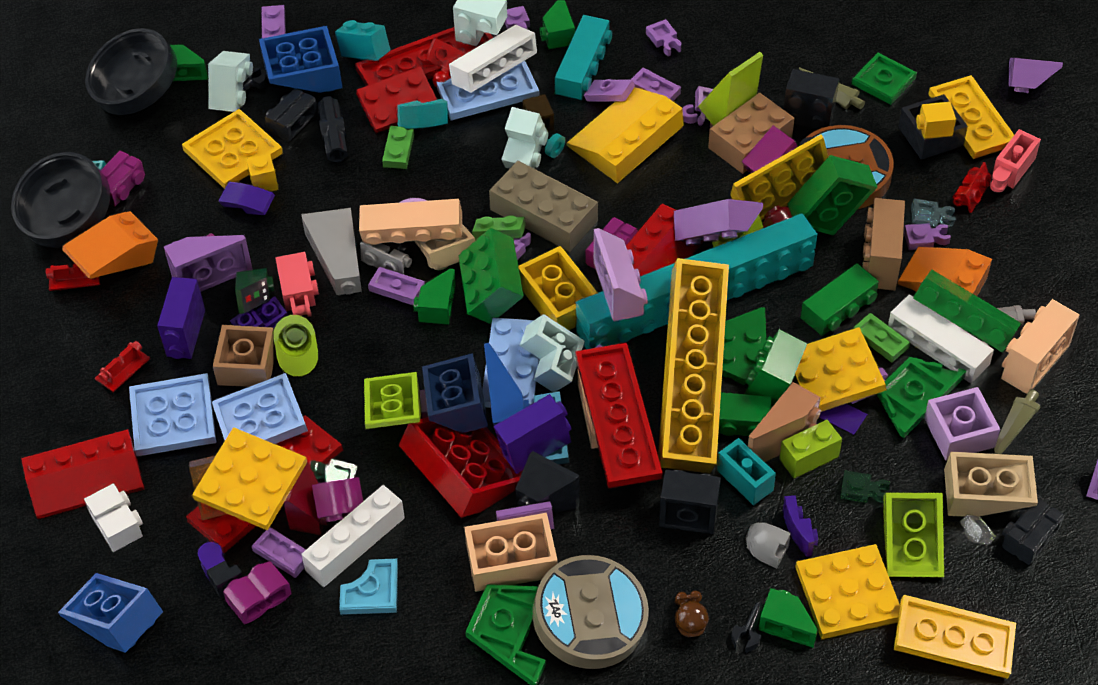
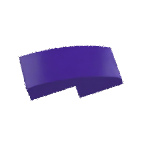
M228 182L219 199V203L223 207L242 208L247 214L265 215L275 195L273 192L252 185Z
M274 296L255 311L252 309L246 313L239 314L230 322L234 326L275 328L282 318L289 315Z
M796 495L785 496L783 515L787 529L801 552L806 557H811L813 547L818 545L817 529H812L810 518L803 519L802 506H797Z

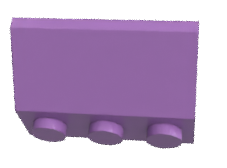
M726 199L674 211L675 241H686L687 246L700 245L701 240H704V242L719 241L721 236L722 238H736L737 233L748 231L763 209V203Z

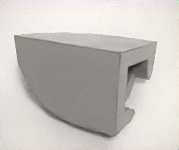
M754 523L749 527L746 535L747 548L755 558L777 569L789 547L791 533L767 523Z

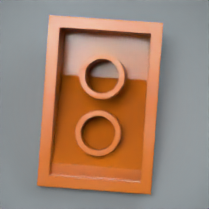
M129 211L107 217L63 245L62 250L91 279L153 263L158 239Z
M918 247L898 280V284L917 292L928 273L934 270L977 296L988 277L992 259L969 249Z

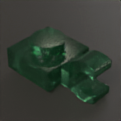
M332 458L328 465L312 460L310 463L316 479L323 478L325 479L324 483L354 478L357 465Z

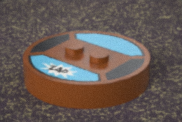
M848 125L824 127L807 136L817 137L821 134L824 137L828 157L833 155L869 165L878 188L858 209L874 204L875 198H882L890 186L894 162L890 149L878 136L865 129Z

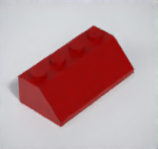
M663 203L626 245L627 250H632L634 264L632 265L634 269L639 270L640 276L676 262L677 258L686 259L693 256L703 244V240H701L700 245L687 246L686 241H675L674 211L676 210Z
M128 429L21 458L26 483L37 519L87 506L84 498L113 483L119 492L124 490L126 495L144 490L134 445Z

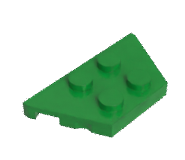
M765 307L725 321L723 377L732 378L735 382L742 385L746 384L745 380L750 370L755 367L754 359L766 342Z
M909 357L884 381L886 391L877 393V396L902 438H905L924 419L928 400L948 395L965 378L966 370L958 368V372L942 368L943 364L925 362L922 359Z

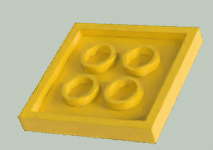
M240 109L182 144L183 151L224 189L228 182H239L249 175L247 158L270 153L273 160L283 154L282 147Z
M860 327L807 344L794 375L798 385L821 397L819 404L821 412L886 391V384Z
M233 427L192 495L194 500L268 531L307 464V459L303 455Z
M876 544L796 562L795 568L821 640L898 622L900 604Z

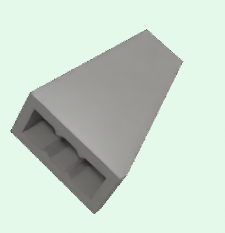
M351 208L302 214L305 235L336 294L362 292Z

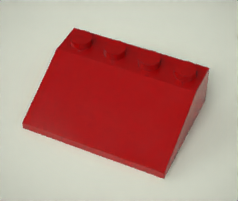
M427 417L420 419V422L409 423L399 444L402 450L461 518L482 512L514 492L523 470L517 474L514 472L503 456L498 439L487 427L460 433L432 422Z

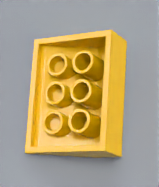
M634 87L626 101H615L569 140L567 146L618 184L684 126L683 109L664 95Z
M820 134L735 182L731 191L732 200L763 203V209L759 213L761 220L765 219L764 215L773 207L778 205L780 207L788 206L787 203L828 158L824 137Z

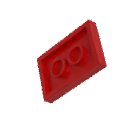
M421 66L357 89L356 91L357 97L375 133L389 129L390 126L398 125L397 105L417 100L421 103L437 100Z

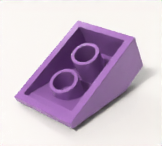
M244 235L186 237L164 246L172 277L197 279L200 292L235 278L236 272L253 270Z

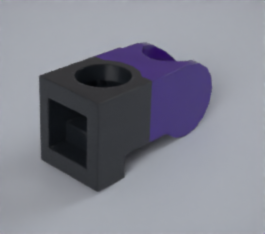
M208 542L199 548L198 557L202 569L218 596L222 598L224 597L223 591L227 585L234 579L242 578V572L237 565L229 568L225 562L221 546L218 543Z

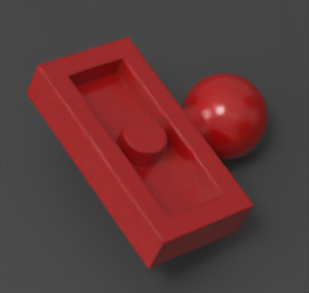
M434 38L425 60L442 68L441 71L434 74L432 79L434 86L437 88L436 82H445L450 79L449 64L467 53Z

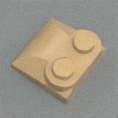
M462 224V238H454L452 240L432 239L425 242L417 240L415 242L426 256L430 268L444 270L449 265L458 263V255L476 240Z

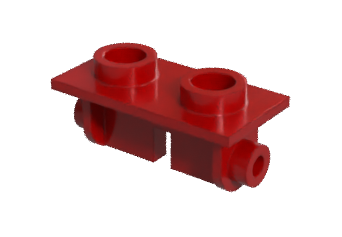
M983 162L980 168L974 167L970 169L962 182L963 186H959L953 195V203L956 206L967 205L969 213H972L977 203L980 202L986 188L990 186L991 174L988 172L986 162Z
M73 264L71 268L68 265H51L50 268H46V276L49 278V291L100 285V276L89 279L76 264Z
M130 342L127 345L128 347L119 354V357L114 358L106 367L100 369V373L95 377V380L112 392L116 391L150 359L149 356L140 351L142 346L139 342Z

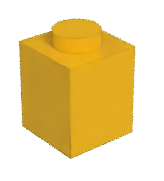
M951 102L922 104L920 115L916 117L917 128L921 129L924 139L953 136L956 117Z
M270 153L247 158L246 161L252 186L270 192L278 190Z

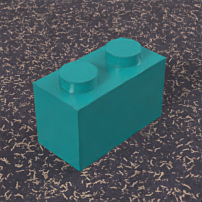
M350 20L343 23V26L335 31L341 56L378 61L390 51L384 25H375L372 22L358 23Z
M739 438L718 452L717 471L753 506L774 490L776 473Z

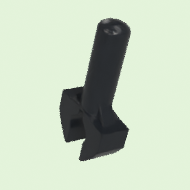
M253 68L252 75L243 82V91L246 92L251 87H256L259 90L263 89L267 84L266 72L261 75L260 68Z
M755 603L746 624L742 627L734 626L731 639L735 649L738 646L739 640L746 635H749V641L746 645L745 653L758 648L762 635L756 633V628L760 621L764 604Z

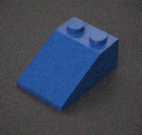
M485 343L492 420L495 426L528 407L529 399H523L521 390L490 343Z
M95 573L58 613L61 617L104 645L126 653L128 649L136 644L140 636L155 623V620L163 611L147 588Z

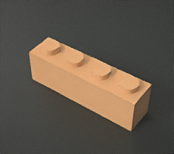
M459 199L361 205L359 232L362 241L366 244L377 245L387 242L403 243L405 241L417 240L425 242L432 239L452 240L454 238H462V209Z

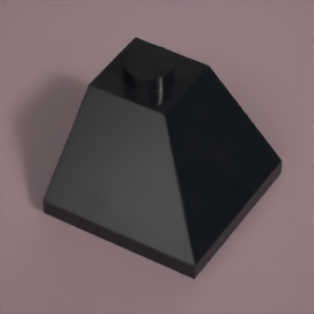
M532 451L515 489L516 504L522 507L550 501L552 513L577 509L579 506V475Z

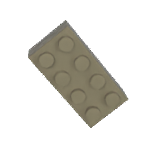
M517 161L489 190L490 210L503 217L510 215L525 217L526 229L561 246L569 252L572 251L598 221L597 201L520 161Z

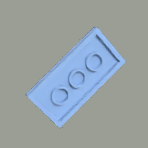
M525 60L472 93L453 85L451 78L445 82H436L441 99L448 101L450 120L523 102L524 99L539 96V89Z
M493 318L489 343L521 390L523 399H529V405L534 403L537 384L533 379L540 359L522 348L520 343L526 326L534 320ZM486 366L482 390L485 407L491 408Z

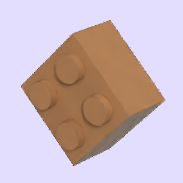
M222 325L213 363L217 385L250 387L271 379L276 355L273 338L274 329L272 327Z

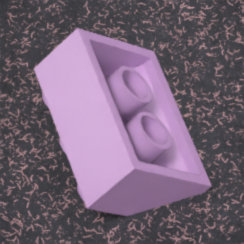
M597 228L594 229V265L613 321L644 315V304L648 303L645 289H641L639 285L641 284L639 270L634 269L632 265L634 264L632 250H627L623 239Z

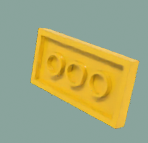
M972 75L929 89L928 95L931 98L945 94L968 126L964 146L973 159L1003 150L1013 138V132Z
M903 595L900 604L894 650L1008 679L1011 674L1016 623Z

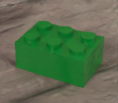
M830 155L787 205L792 217L802 213L815 231L834 235L878 187L869 165Z
M490 228L458 255L468 315L491 324L493 318L500 317L524 297L515 244L512 237Z

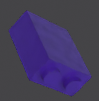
M172 277L157 325L166 357L192 359L205 313L197 279Z
M550 394L494 426L503 456L516 474L524 469L532 451L546 457L571 442L569 435L571 426L565 418L567 411L560 401L555 402Z

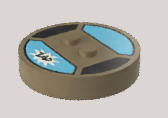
M575 556L556 564L541 580L533 604V623L543 645L558 659L580 668H606L626 659L636 649L647 625L648 601L640 582L624 566L600 556Z

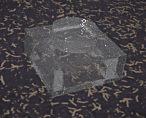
M967 514L960 521L966 529L964 531L965 535L974 543L990 544L996 538L995 534L980 516Z

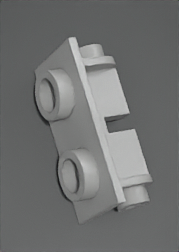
M364 242L360 243L361 261L368 265L404 274V267L409 268L412 263V259L409 258L408 254L396 249L388 254L390 247L385 244L371 245Z

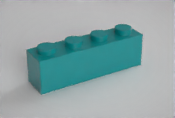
M587 15L582 16L555 76V94L582 100L585 91H588L591 86L592 75L597 74L599 59L602 60L604 58L605 45L611 42L612 31L609 30V20Z

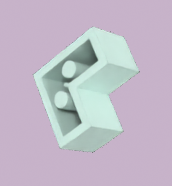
M457 0L453 6L455 40L477 46L485 32L497 35L507 18V0Z
M222 51L208 64L209 109L235 112L245 104L246 92L243 91V82L252 75L253 71L250 54Z
M512 107L505 126V131L509 138L501 160L505 168L509 169L517 161L532 168H537L541 160L542 145L545 146L548 139L545 124L539 113Z
M543 314L526 326L520 346L540 359L533 380L550 391L556 392L572 382L577 367L575 351L582 350L585 341Z

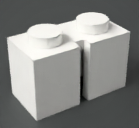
M114 483L84 498L90 515L113 552L143 537L139 527L143 522L136 510L131 512L128 507L131 505L129 498L124 490L119 492Z

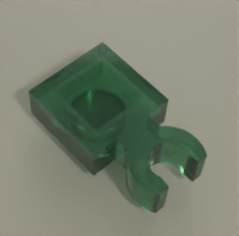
M844 470L840 499L867 503L868 498L873 497L877 502L883 503L885 493L879 490H889L890 482L883 479L872 482V475Z

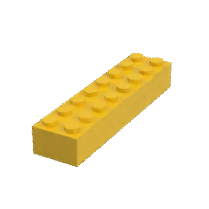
M677 258L672 269L658 450L661 468L711 473L717 462L729 265Z

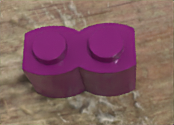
M359 477L312 485L318 518L326 517V522L343 519L363 502Z
M271 561L256 565L247 576L232 580L223 591L227 604L244 624L259 618L268 609L279 605L291 595L289 583Z

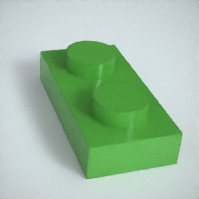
M390 126L382 160L383 167L407 169L414 137V128L405 129L403 127Z
M513 215L504 218L483 217L476 220L472 234L475 240H477L488 229L493 228L512 238H522L526 226L525 217Z
M872 313L868 314L853 328L860 327L867 344L890 362L895 361L910 345L907 339Z

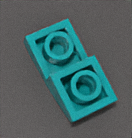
M444 99L421 103L417 100L397 105L398 127L410 129L448 124V101Z

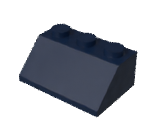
M473 353L422 367L427 412L430 421L460 433L488 427L481 377Z

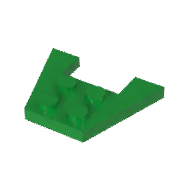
M487 584L467 627L466 637L528 684L537 685L545 668L546 660L521 650L533 624V604L538 587Z

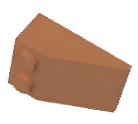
M792 382L749 435L748 447L764 462L779 456L783 440L817 425L816 422L821 413V409H819L821 397Z

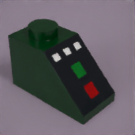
M267 268L236 272L235 292L239 314L246 313L270 301V292L274 291L273 276L268 277Z

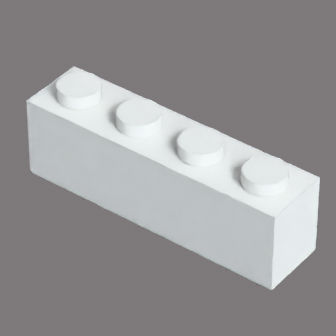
M514 25L451 62L449 68L452 84L472 93L537 53L535 33Z
M908 295L891 311L889 327L948 369L957 372L958 368L966 370L964 379L972 384L990 365L994 349L989 347L987 343L969 334L966 330L913 299V296Z
M382 485L301 554L305 571L320 585L325 587L405 518L402 500Z

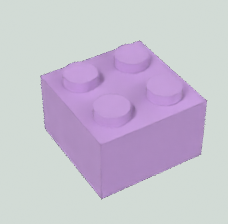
M978 387L928 400L924 419L945 461L948 460L950 452L976 453L996 446L1000 428Z

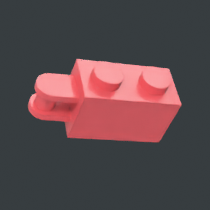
M1020 129L1016 132L996 158L992 174L993 180L990 184L992 191L1002 192L1007 186L1015 187L1036 159L1041 139Z
M305 252L275 257L286 311L292 310L293 315H308L310 317V307L316 306L314 295H319L316 280L311 281L310 276H315L312 261L307 262Z

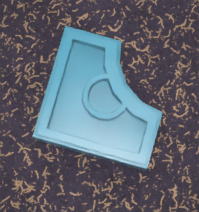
M397 559L369 560L367 569L360 578L352 583L341 585L340 614L397 613Z

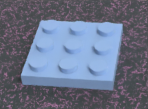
M286 373L212 401L224 440H226L233 427L273 444L308 431Z
M208 374L129 387L136 456L216 443Z

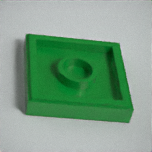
M877 53L852 79V85L891 105L916 79L917 72Z

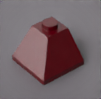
M308 461L284 501V507L290 530L322 535L324 526H328L330 522H326V517L318 518L312 485L319 483Z

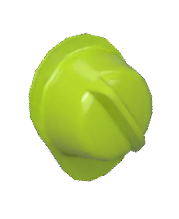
M289 315L282 318L275 326L273 337L279 366L285 373L292 376L309 374L315 368L318 361V348L314 328L306 318L300 315Z

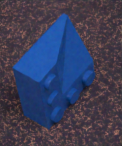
M327 26L259 39L266 74L271 84L318 93L342 88L339 65Z

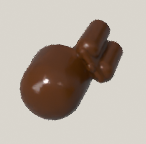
M692 591L689 595L679 592L674 599L675 603L680 606L675 615L677 629L685 637L699 636L704 632L709 620L706 608L699 603L702 600V595L699 591Z

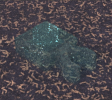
M914 199L911 204L912 223H930V226L936 227L938 222L951 227L956 220V217H952L955 208L951 206L938 208V202Z

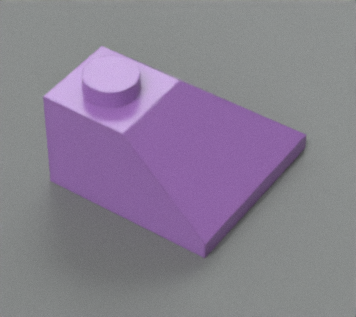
M1010 58L1009 86L1015 87L1014 91L1028 93L1029 88H1037L1061 69L1063 63Z

